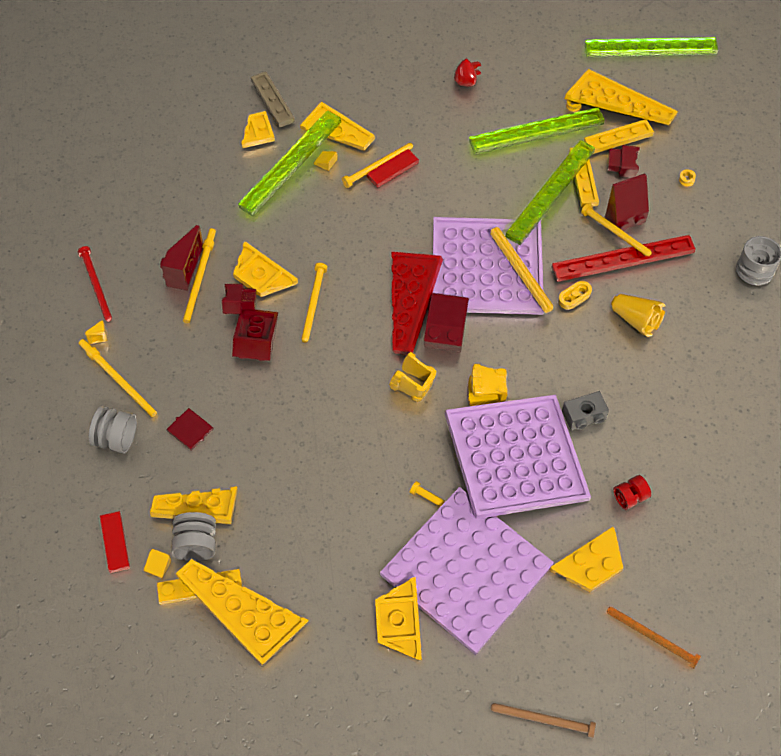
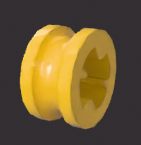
M567 100L566 107L569 111L576 112L581 109L582 103Z
M685 169L680 173L679 182L686 187L692 186L695 182L696 174L692 170Z

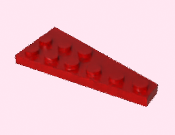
M391 251L393 265H391L393 272L392 348L395 354L407 355L414 351L443 262V258L440 255Z

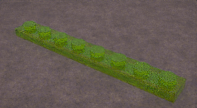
M716 37L585 40L586 57L711 55L718 53Z
M594 108L469 137V142L474 154L604 125L605 119L600 109Z
M327 110L238 203L239 208L253 216L341 124V118Z
M582 140L576 144L505 234L506 238L521 246L592 156L595 147Z

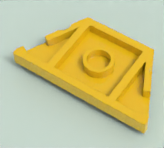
M247 242L243 243L242 253L239 255L238 264L233 272L234 278L249 289H256L257 295L260 297L298 283V278Z
M611 527L551 566L550 571L554 574L562 575L567 578V581L578 584L588 592L593 591L623 570V564L614 527Z
M412 577L387 594L375 599L377 637L379 644L417 660H422L416 577Z

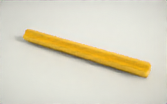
M495 227L491 229V236L545 313L552 311L553 304L500 228Z

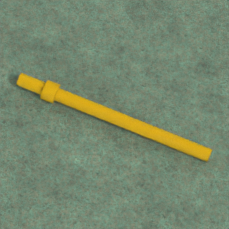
M213 228L209 229L207 238L203 242L202 256L183 317L184 323H190L209 254L215 244L213 240L216 230Z
M81 339L78 344L87 352L86 355L91 360H95L151 417L156 416L157 411L100 355V352L85 339Z

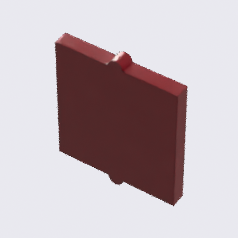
M188 408L181 416L176 417V420L166 430L188 449L192 450L201 441L203 442L204 438L214 428Z

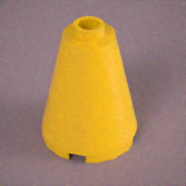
M619 294L611 302L612 310L646 337L653 335L651 333L652 330L659 328L665 315V311L662 310V306L665 307V304L660 301Z

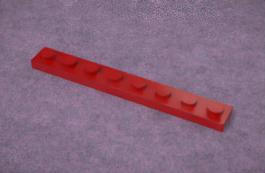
M690 235L642 244L651 250L652 254L650 256H645L634 247H628L552 263L551 268L556 281L560 282L695 253L696 248Z

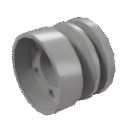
M756 236L747 240L736 264V272L739 277L752 285L760 286L770 282L781 260V247L773 239L764 236Z
M100 406L95 412L90 425V445L99 446L104 449L109 446L110 450L125 454L129 450L135 436L137 426L136 414L122 410L117 414L114 408L109 409V407Z
M188 512L175 516L173 519L174 528L172 529L173 536H175L172 539V556L183 561H190L192 559L196 562L213 558L216 544L213 538L216 535V519L211 515L198 512Z

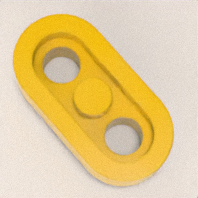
M585 281L573 284L560 293L559 305L564 309H573L590 297L592 292L591 285Z

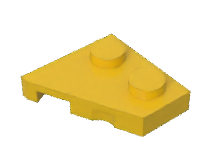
M266 111L250 114L247 121L248 125L244 131V139L241 142L242 148L275 141Z

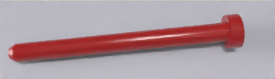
M83 246L78 249V255L84 260L104 319L110 322L112 316L90 258L91 250L88 246Z

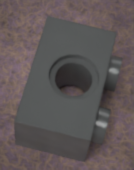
M600 391L565 401L562 408V413L570 430H580L593 423H602L606 420L609 412Z

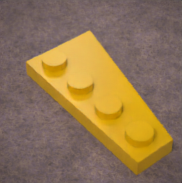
M322 101L300 125L302 130L363 151L375 139L374 134Z
M235 486L230 487L229 490H220L218 488L212 489L211 492L200 493V491H191L190 494L181 495V493L155 495L150 515L151 517L174 519L179 514L198 512L211 515L216 519V523L231 524L238 489Z

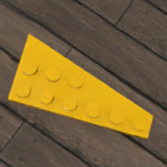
M590 69L569 89L564 98L670 125L678 111Z
M192 559L176 573V576L262 666L309 622L304 617L301 618L292 613V611L278 606L271 600L234 583L233 580L215 573L213 570Z

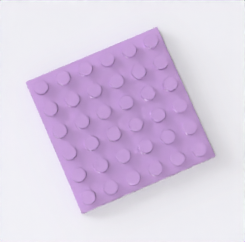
M434 217L433 255L442 256L443 262L433 293L469 298L467 313L544 314L543 309L490 234L491 229L495 227L500 228L543 290L541 220Z
M556 395L448 409L445 411L446 421L476 519L585 502L591 499Z
M459 487L382 569L380 575L395 588L412 577H416L418 607L476 655L550 570L554 562L498 517L492 516L476 519L468 493Z

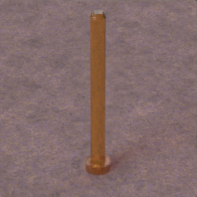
M613 607L607 609L606 612L610 616L691 663L689 667L693 669L696 667L701 658L697 653L695 656Z

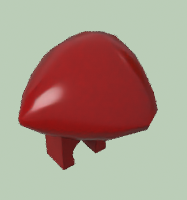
M467 58L462 60L455 70V82L463 87L474 86L477 81V75H481V71L475 69L481 66V63L478 61L471 63Z

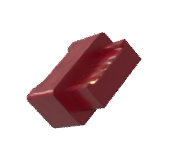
M622 145V149L610 148L607 171L619 172V177L632 178L637 176L639 166L636 164L640 147Z
M244 284L224 285L226 297L222 298L223 314H242V310H255L256 289H244Z

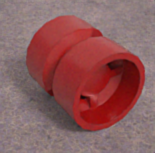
M636 475L629 479L627 483L623 482L613 488L614 496L624 510H628L636 506L637 502L641 503L652 496L647 481L641 475Z

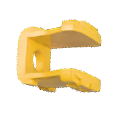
M410 352L404 359L402 370L425 382L424 385L420 386L399 370L394 373L389 385L392 390L404 392L413 397V401L420 402L432 386L436 370L420 362L415 357L416 355Z
M473 364L467 386L469 405L477 406L505 402L508 395L506 369H493L481 366L480 364Z

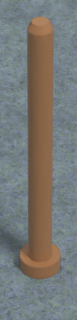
M493 703L491 706L493 712L588 733V737H594L596 722L590 721L589 725Z

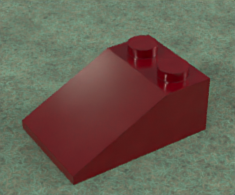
M645 173L613 184L605 213V218L622 231L644 224L649 213L647 175Z
M196 225L167 251L165 258L161 259L160 268L163 270V279H165L166 287L188 291L203 251V240L199 225Z
M432 293L424 336V347L461 352L469 298Z
M242 310L233 336L232 357L270 361L278 312Z

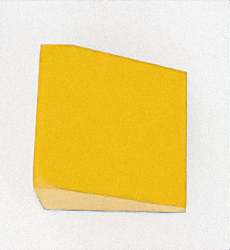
M322 151L315 160L314 165L329 171L338 160L337 152Z
M103 320L85 332L89 344L108 341Z
M152 548L145 564L144 572L163 579L172 561L170 555Z

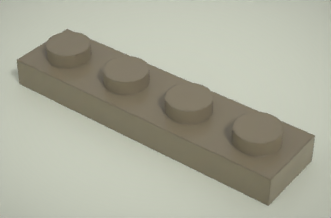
M265 71L251 76V82L278 127L294 123L295 118L268 73Z

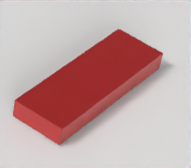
M407 149L368 172L367 178L379 188L417 165L419 159Z
M120 511L100 515L109 573L130 569Z

